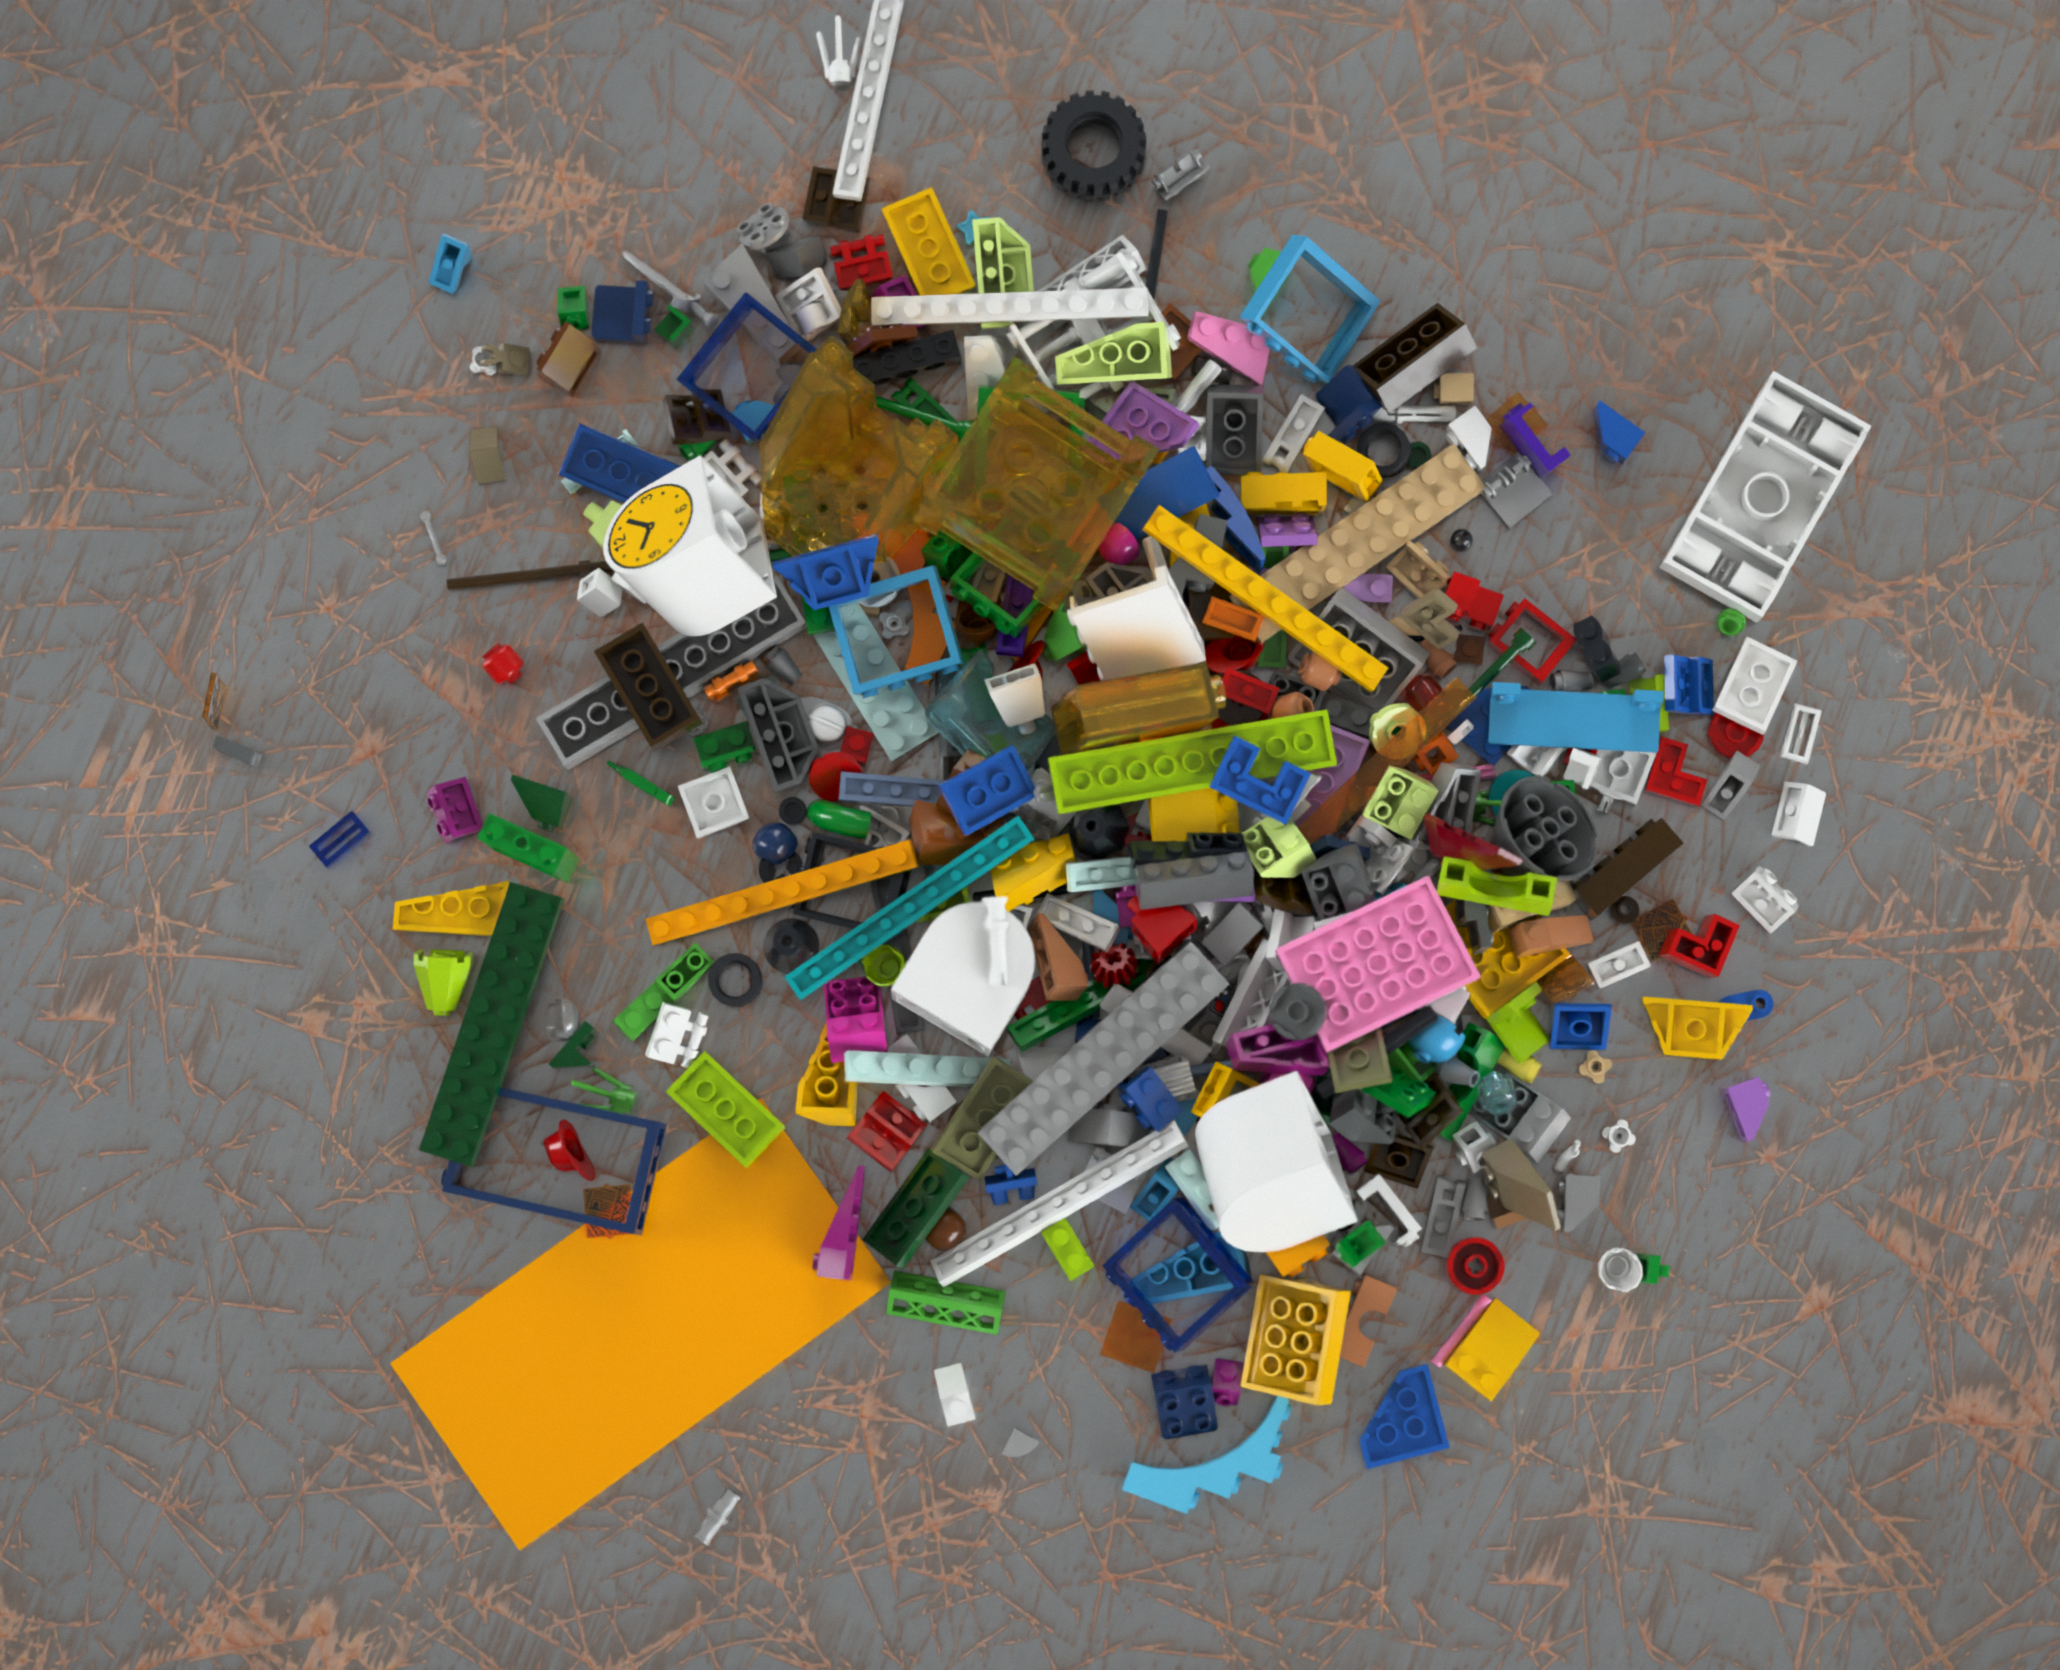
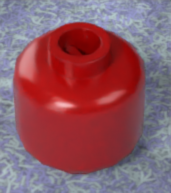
M497 643L482 656L484 659L482 668L496 684H502L505 681L512 684L522 675L520 669L524 661L510 644L501 645Z

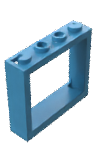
M1292 235L1239 318L1247 324L1245 328L1250 333L1261 336L1266 340L1264 344L1269 349L1285 356L1283 360L1294 368L1298 367L1303 371L1302 376L1311 383L1316 381L1329 383L1381 300L1308 237ZM1300 256L1355 303L1316 365L1260 319Z
M934 565L870 584L868 596L829 606L853 694H862L863 699L878 695V689L888 687L889 691L905 687V681L915 679L916 683L932 679V673L942 671L943 675L958 671L959 665L965 664L939 572ZM929 581L950 657L861 683L840 607Z

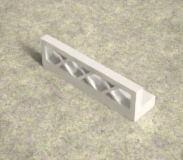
M1121 235L1038 291H1066L1064 284L1075 276L1079 282L1089 280L1119 262L1117 255L1113 253L1123 246L1126 248L1124 249L1126 254L1131 252L1138 264V267L1135 268L1138 274L1145 271L1146 267L1138 250ZM1100 263H1101V265L1098 266L1097 268H1095V269H1090V268H1091L1092 266H1094L1095 264H1100ZM1124 271L1095 289H1117L1131 279L1127 272ZM1055 320L1050 324L1054 329H1057L1066 323L1067 320Z
M1264 938L1212 1040L1223 1046H1226V1042L1231 1034L1269 1025L1271 1021L1269 1005L1273 995L1266 998L1265 989L1267 985L1275 982V994L1281 987L1290 984L1285 970L1279 972L1265 958L1269 941ZM1262 1007L1263 1016L1261 1020L1253 1023L1252 1015L1255 1009Z

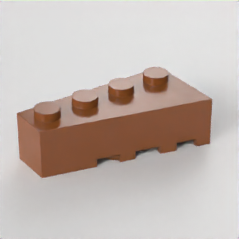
M915 800L909 825L918 865H947L1012 819L999 817L991 822L984 833L976 830L964 836L952 814L939 808L934 803ZM1023 822L1030 831L1029 823Z

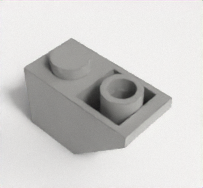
M1562 1175V1181L1558 1180L1557 1197L1562 1198L1561 1209H1557L1561 1226L1560 1232L1572 1231L1599 1206L1600 1176Z

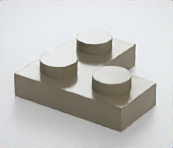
M1439 588L1404 606L1399 613V617L1438 650L1456 641L1460 631L1444 619L1455 613L1458 604Z

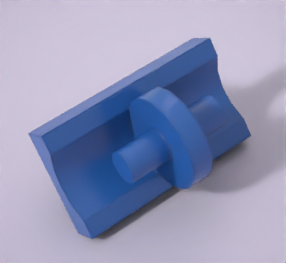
M1005 1164L994 1167L995 1175L984 1176L986 1191L990 1193L994 1205L1009 1202L1007 1190L1018 1188L1020 1200L1035 1198V1185H1037L1035 1168L1024 1169L1016 1176Z

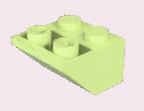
M1389 765L1362 815L1411 840L1439 791L1430 781L1406 769Z
M1267 817L1242 833L1250 860L1261 877L1294 878L1301 874L1302 869L1317 860L1308 842L1291 818L1284 825Z

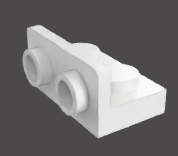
M1758 866L1731 894L1771 934L1797 910L1799 905L1796 903L1797 898L1790 890H1783L1776 883L1777 878L1769 869H1763L1761 866Z

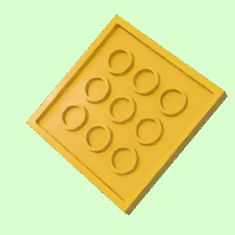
M1497 869L1492 872L1495 875L1503 876ZM1455 900L1445 906L1481 976L1478 980L1465 985V987L1467 988L1466 991L1470 993L1469 1000L1483 1019L1487 1018L1570 956V953L1565 948L1515 958L1508 933L1515 926L1493 933L1492 947L1483 954H1472L1468 927L1457 928ZM1538 914L1526 920H1523L1520 923L1542 919L1543 917L1540 916V914Z

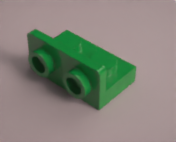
M747 721L693 738L701 760V766L704 771L709 770L710 773L726 768L725 764L734 761L737 764L753 760L752 755L757 754Z

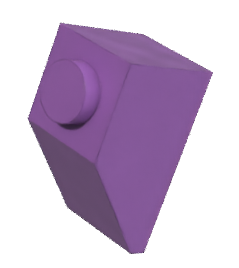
M1755 1077L1723 1089L1743 1142H1749L1754 1139L1769 1106L1767 1097L1771 1096L1766 1082L1761 1081L1760 1077Z

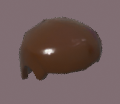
M948 1207L925 1239L936 1250L948 1251L964 1240L966 1235L965 1221L955 1209Z

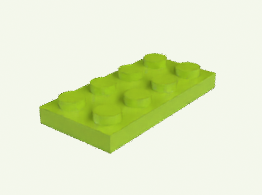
M705 1051L666 1091L671 1098L746 1169L786 1128Z

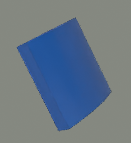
M1674 654L1664 655L1665 711L1692 715H1714V711H1712L1714 707L1713 660L1703 657L1688 658Z

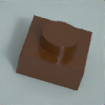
M1459 634L1455 643L1454 661L1460 664L1481 666L1483 663L1485 637Z

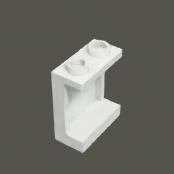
M1380 1174L1374 1175L1352 1192L1359 1201H1364L1373 1193L1379 1198L1403 1229V1233L1392 1241L1394 1246L1402 1245L1403 1247H1408L1419 1238L1417 1232L1422 1228Z

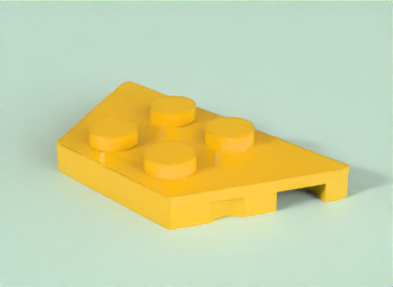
M1644 996L1642 1000L1659 1038L1664 1055L1723 1060L1753 1011V1005Z

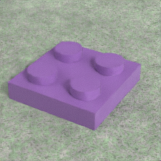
M1294 513L1292 516L1281 517L1279 514H1266L1264 517H1257L1258 533L1262 547L1317 545V531L1313 516H1308L1306 513Z

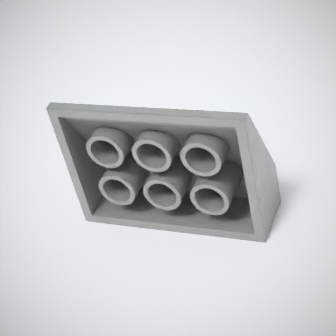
M1343 587L1336 591L1317 616L1388 667V670L1372 692L1365 689L1343 672L1336 686L1331 685L1328 688L1337 697L1378 712L1396 700L1424 665L1430 654ZM1298 641L1286 658L1299 667L1306 653L1311 654L1313 651Z

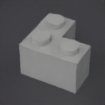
M1096 1104L1069 1128L1068 1142L1127 1148L1149 1135V1128L1144 1129L1135 1118L1138 1114L1133 1108L1123 1107L1122 1111H1119L1120 1106L1103 1104V1109H1099L1100 1105Z

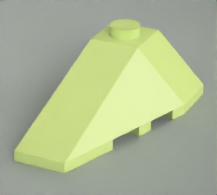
M1165 322L1136 323L1055 356L1057 385L1172 377L1171 351Z

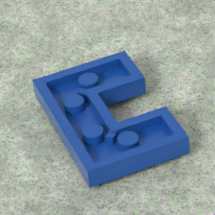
M1233 736L1209 787L1286 825L1311 773L1284 761L1271 786L1248 774L1261 748L1237 736Z

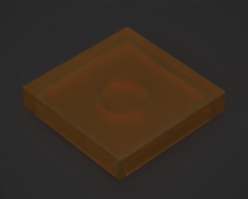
M1118 1301L1100 1355L1154 1373L1172 1319Z

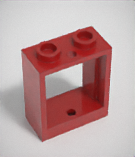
M1524 598L1520 604L1514 601L1505 612L1508 619L1504 624L1501 625L1497 622L1487 636L1491 640L1487 646L1501 656L1509 647L1500 639L1523 610L1562 640L1539 670L1520 655H1517L1510 662L1512 666L1540 686L1576 642V638Z

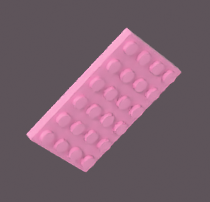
M1429 875L1275 950L1290 982L1305 983L1315 987L1325 1000L1327 1018L1317 1036L1326 1053L1481 977Z

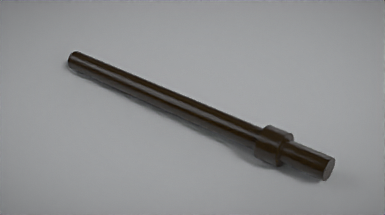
M590 560L579 561L578 564L447 579L448 590L576 575H580L583 578L598 568L604 572L614 570L606 561L591 563Z

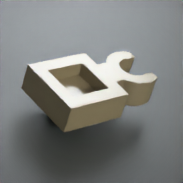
M506 343L500 345V350L493 344L481 347V350L488 351L491 354V360L484 359L480 362L482 366L490 367L499 364L498 372L518 376L528 375L529 347Z

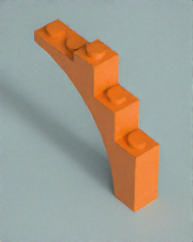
M863 515L862 519L857 516L854 517L850 525L851 530L863 538L878 534L877 548L896 562L901 575L927 566L921 549L933 536L932 534L922 529H918L917 532L910 529L906 539L902 538L903 533L891 527H888L887 530L877 526L878 522L868 516ZM940 576L941 583H942L943 590H944L945 585H947V584H946L945 581H943V578H944V577ZM929 581L907 587L913 608L914 633L911 652L904 671L942 660L948 650L939 615L935 614L937 608ZM951 616L952 621H953V625H954V628H955V623H954L955 618ZM935 673L931 674L932 679L919 682V684L930 688L935 678Z

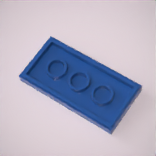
M579 422L558 475L625 503L639 490L681 466Z
M1192 446L1097 497V500L1110 526L1120 523L1128 528L1135 539L1138 540L1148 535L1142 528L1159 505L1177 518H1180L1219 497L1220 494L1195 446Z

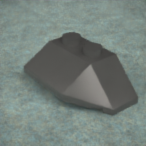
M765 678L737 687L774 793L801 784L819 750L801 697Z

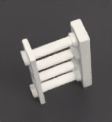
M1123 248L1116 254L1119 262L1085 282L1083 280L1079 282L1075 276L1064 284L1066 290H1094L1126 271L1134 284L1130 288H1146L1135 269L1138 267L1134 256L1131 252L1126 254ZM1149 291V317L1132 318L1114 330L1111 328L1107 330L1102 321L1103 319H1084L1096 340L1136 323H1147L1155 319L1156 322H1165L1169 345L1172 350L1177 349L1180 344L1178 342L1181 339L1179 332L1173 324L1168 325Z
M1084 319L1067 320L1071 326L1068 328V332L1033 354L1024 339L1055 320L1032 321L1019 330L1014 323L1008 326L1009 333L1006 336L1014 348L1019 347L1044 389L1055 390L1054 386L1057 385L1056 373L1047 377L1039 364L1040 362L1074 341L1075 343L1080 341L1082 345L1096 340ZM1121 381L1093 382L1079 390V398H1085L1086 400L1102 389H1109L1111 393L1116 392L1124 387ZM1051 399L1053 404L1050 405V408L1054 415H1058V420L1062 418L1064 422L1070 421L1068 410H1070L1071 400Z

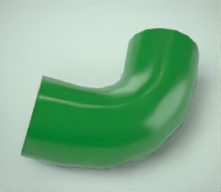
M824 799L812 801L807 808L808 820L814 826L859 839H865L871 821L870 812L838 805Z

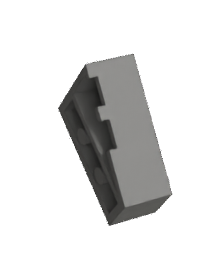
M1441 762L1431 781L1439 792L1427 813L1449 823L1448 825L1458 827L1470 833L1481 771L1466 764ZM1424 819L1412 839L1403 837L1401 842L1416 849L1431 850Z

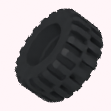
M1086 90L1085 96L1079 97L1078 92L1070 95V101L1066 103L1062 100L1057 104V110L1050 112L1047 117V124L1044 125L1042 131V161L1044 167L1047 168L1048 177L1051 181L1057 182L1059 190L1062 192L1069 191L1070 197L1077 200L1079 196L1086 197V202H1094L1096 197H1101L1102 201L1110 200V195L1114 193L1117 197L1123 194L1126 186L1131 187L1136 182L1137 174H1140L1143 169L1147 140L1142 119L1137 118L1136 110L1132 105L1128 107L1124 105L1125 99L1118 95L1115 99L1110 98V92L1102 91L1101 95H1094V90ZM1088 125H1099L1108 128L1119 139L1120 150L1118 156L1111 163L1103 167L1090 168L1080 165L1072 159L1068 152L1070 136L1076 130Z

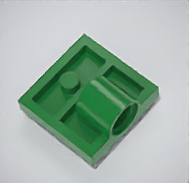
M1391 1066L1389 1068L1392 1082L1360 1088L1361 1091L1406 1117H1410L1428 1106L1437 1094L1429 1089L1426 1083L1414 1080L1405 1075L1403 1070Z

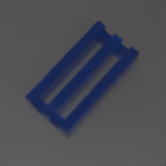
M351 811L309 845V847L324 866L329 868L371 832L357 817L355 812ZM351 820L355 822V824L322 851L318 849ZM360 828L361 831L326 859V855Z

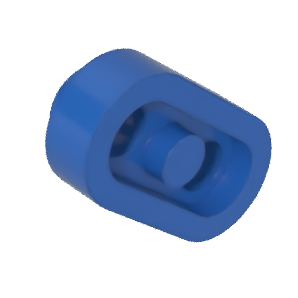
M1753 990L1729 995L1718 1002L1753 1005V1011L1747 1021L1769 1015L1774 1005L1771 995L1764 990ZM1757 998L1762 999L1764 1002L1762 1009H1758L1755 1006Z

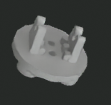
M771 203L763 204L756 214L738 225L739 239L745 248L759 250L766 256V247L776 242L782 235L786 239L790 236L787 231L790 218L785 209L779 206L774 207Z

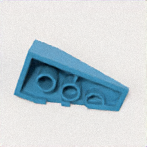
M1220 1232L1201 1237L1188 1247L1179 1250L1166 1260L1157 1263L1132 1278L1137 1307L1253 1285L1249 1260L1245 1250L1230 1245L1225 1241Z

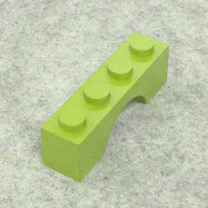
M1444 856L1440 869L1437 893L1440 896L1549 916L1554 901L1557 877L1530 872L1521 876H1500L1479 869L1472 861Z

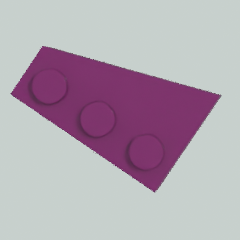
M1269 1024L1231 1034L1226 1042L1233 1068L1238 1071L1284 1074L1297 1071L1299 1075L1323 1076L1330 1067L1324 1047L1317 1034L1305 1040H1291L1280 1035L1273 1025Z

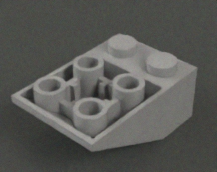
M1497 1064L1468 1113L1506 1141L1512 1138L1523 1154L1536 1163L1541 1161L1571 1119L1561 1106Z

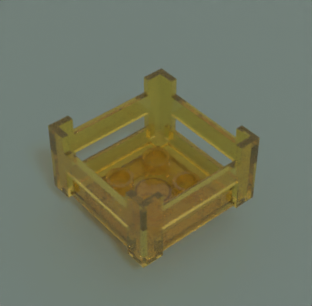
M1014 357L950 459L925 494L912 521L934 535H937L939 531L947 534L1033 589L1035 593L1032 597L1056 612L1076 584L1160 449L1135 434L1132 441L1036 380L1035 378L1039 372ZM1026 395L1030 396L1122 456L1119 460L1115 459L1026 402L1024 398Z

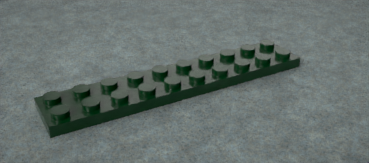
M510 882L419 1151L474 1168L565 900L564 898Z

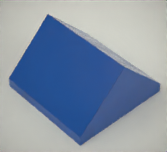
M1553 1003L1549 1005L1550 1049L1606 1050L1612 1004Z

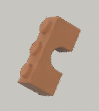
M1363 1275L1362 1280L1356 1279L1351 1290V1294L1355 1295L1351 1306L1348 1305L1340 1358L1364 1368L1375 1341L1366 1338L1360 1332V1317L1365 1312L1371 1310L1387 1315L1397 1288L1367 1275Z

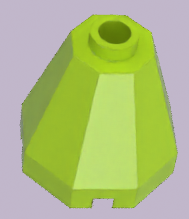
M431 949L430 955H424V950H418L414 953L416 975L428 1010L434 1011L433 1015L449 1016L451 1011H455L458 1008L474 965V953L469 952L465 955V951L450 949Z

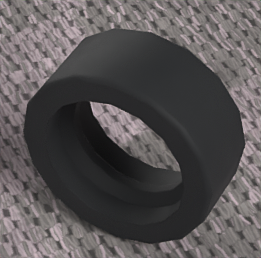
M1387 422L1375 423L1366 428L1360 435L1357 443V452L1369 458L1368 447L1375 437L1387 434L1398 440L1400 453L1396 461L1388 466L1376 465L1381 478L1393 477L1401 473L1409 464L1412 454L1411 444L1406 434L1396 425Z
M728 953L718 958L711 966L708 974V986L712 995L722 1004L730 1007H743L751 1003L759 995L762 987V973L758 965L750 957L740 953ZM730 964L745 966L752 976L750 989L741 996H729L721 990L719 985L721 971Z

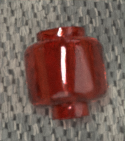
M1418 675L1405 687L1406 702L1421 716L1429 714L1435 716L1445 707L1443 702L1446 698V692L1431 675Z

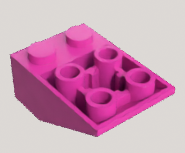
M866 976L834 980L824 984L827 1038L832 1063L844 1062V1054L847 1050L888 1053L881 987L869 981Z

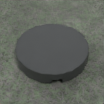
M1291 983L1281 987L1273 995L1269 1005L1271 1023L1280 1035L1291 1040H1305L1316 1035L1323 1027L1327 1018V1005L1322 994L1315 987L1305 983Z

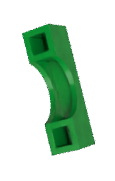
M1470 1022L1463 1032L1465 1041L1459 1049L1458 1055L1459 1060L1478 1071L1480 1077L1474 1087L1451 1083L1449 1089L1463 1110L1438 1135L1450 1142L1454 1140L1452 1135L1459 1131L1506 1047L1501 1039L1493 1033Z

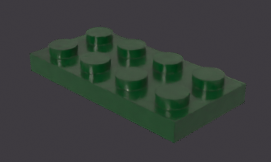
M928 1148L862 1240L903 1270L969 1177Z

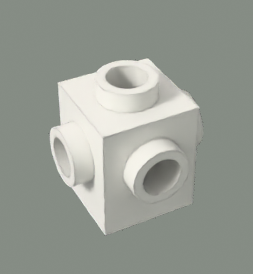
M1477 1121L1452 1135L1458 1147V1150L1454 1151L1462 1166L1467 1164L1473 1173L1481 1170V1166L1484 1165L1482 1152L1497 1145L1491 1133H1485Z

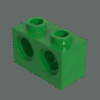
M950 514L921 549L927 567L936 566L940 576L951 580V576L978 548L983 540L974 519L965 515Z

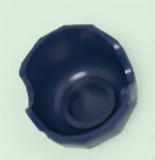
M780 822L768 823L757 831L753 839L752 849L760 860H767L771 864L777 865L787 860L795 852L798 841L796 835L785 824Z

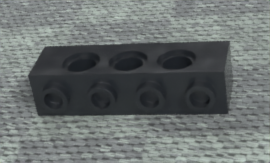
M954 330L846 359L854 389L861 391L962 364Z

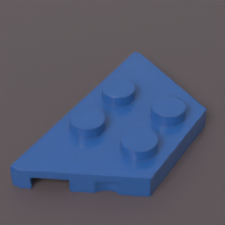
M878 534L774 561L773 568L789 581V585L804 597L805 602L813 610L866 597L869 594L879 537Z

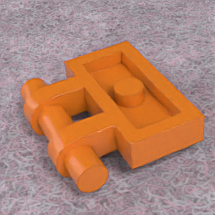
M750 661L743 666L740 664L734 667V671L721 678L719 676L711 680L712 683L703 687L710 701L716 699L719 702L732 694V689L756 681L755 677L759 673L754 663Z

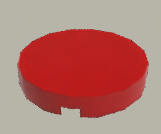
M1718 713L1713 715L1708 724L1707 736L1711 747L1717 754L1726 759H1731L1736 751L1749 757L1759 749L1764 740V734L1762 735Z
M829 752L824 754V757L813 761L809 769V785L820 798L831 802H841L839 801L841 772L864 773V768L857 763V759L852 755L843 752Z

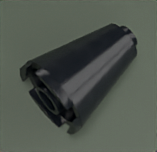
M788 918L778 921L768 930L764 939L763 949L767 961L774 969L789 974L818 954L820 944L817 933L807 922ZM792 938L791 945L784 946V942Z

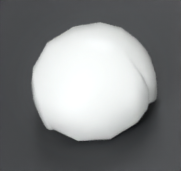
M1612 1248L1603 1253L1598 1262V1275L1609 1289L1625 1293L1634 1289L1640 1283L1643 1277L1642 1265L1639 1258L1632 1251L1624 1248Z

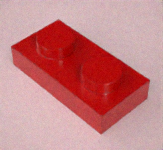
M1226 667L1216 694L1270 714L1280 688Z

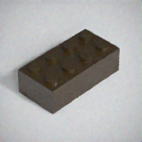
M1436 303L1355 363L1353 367L1381 403L1382 408L1386 412L1391 413L1416 393L1422 391L1436 378L1445 374L1447 370L1459 361L1465 359L1471 352L1477 349V346L1467 325L1442 305Z
M643 622L594 651L654 752L703 723Z
M1651 818L1634 832L1638 836L1636 839L1633 840L1631 837L1626 839L1613 850L1617 854L1613 858L1610 855L1606 856L1592 868L1595 871L1592 876L1586 873L1571 886L1577 899L1574 903L1587 915L1590 921L1603 913L1684 844L1663 818L1656 822Z

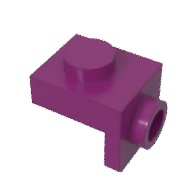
M1215 1359L1212 1381L1215 1403L1221 1406L1238 1405L1244 1362Z

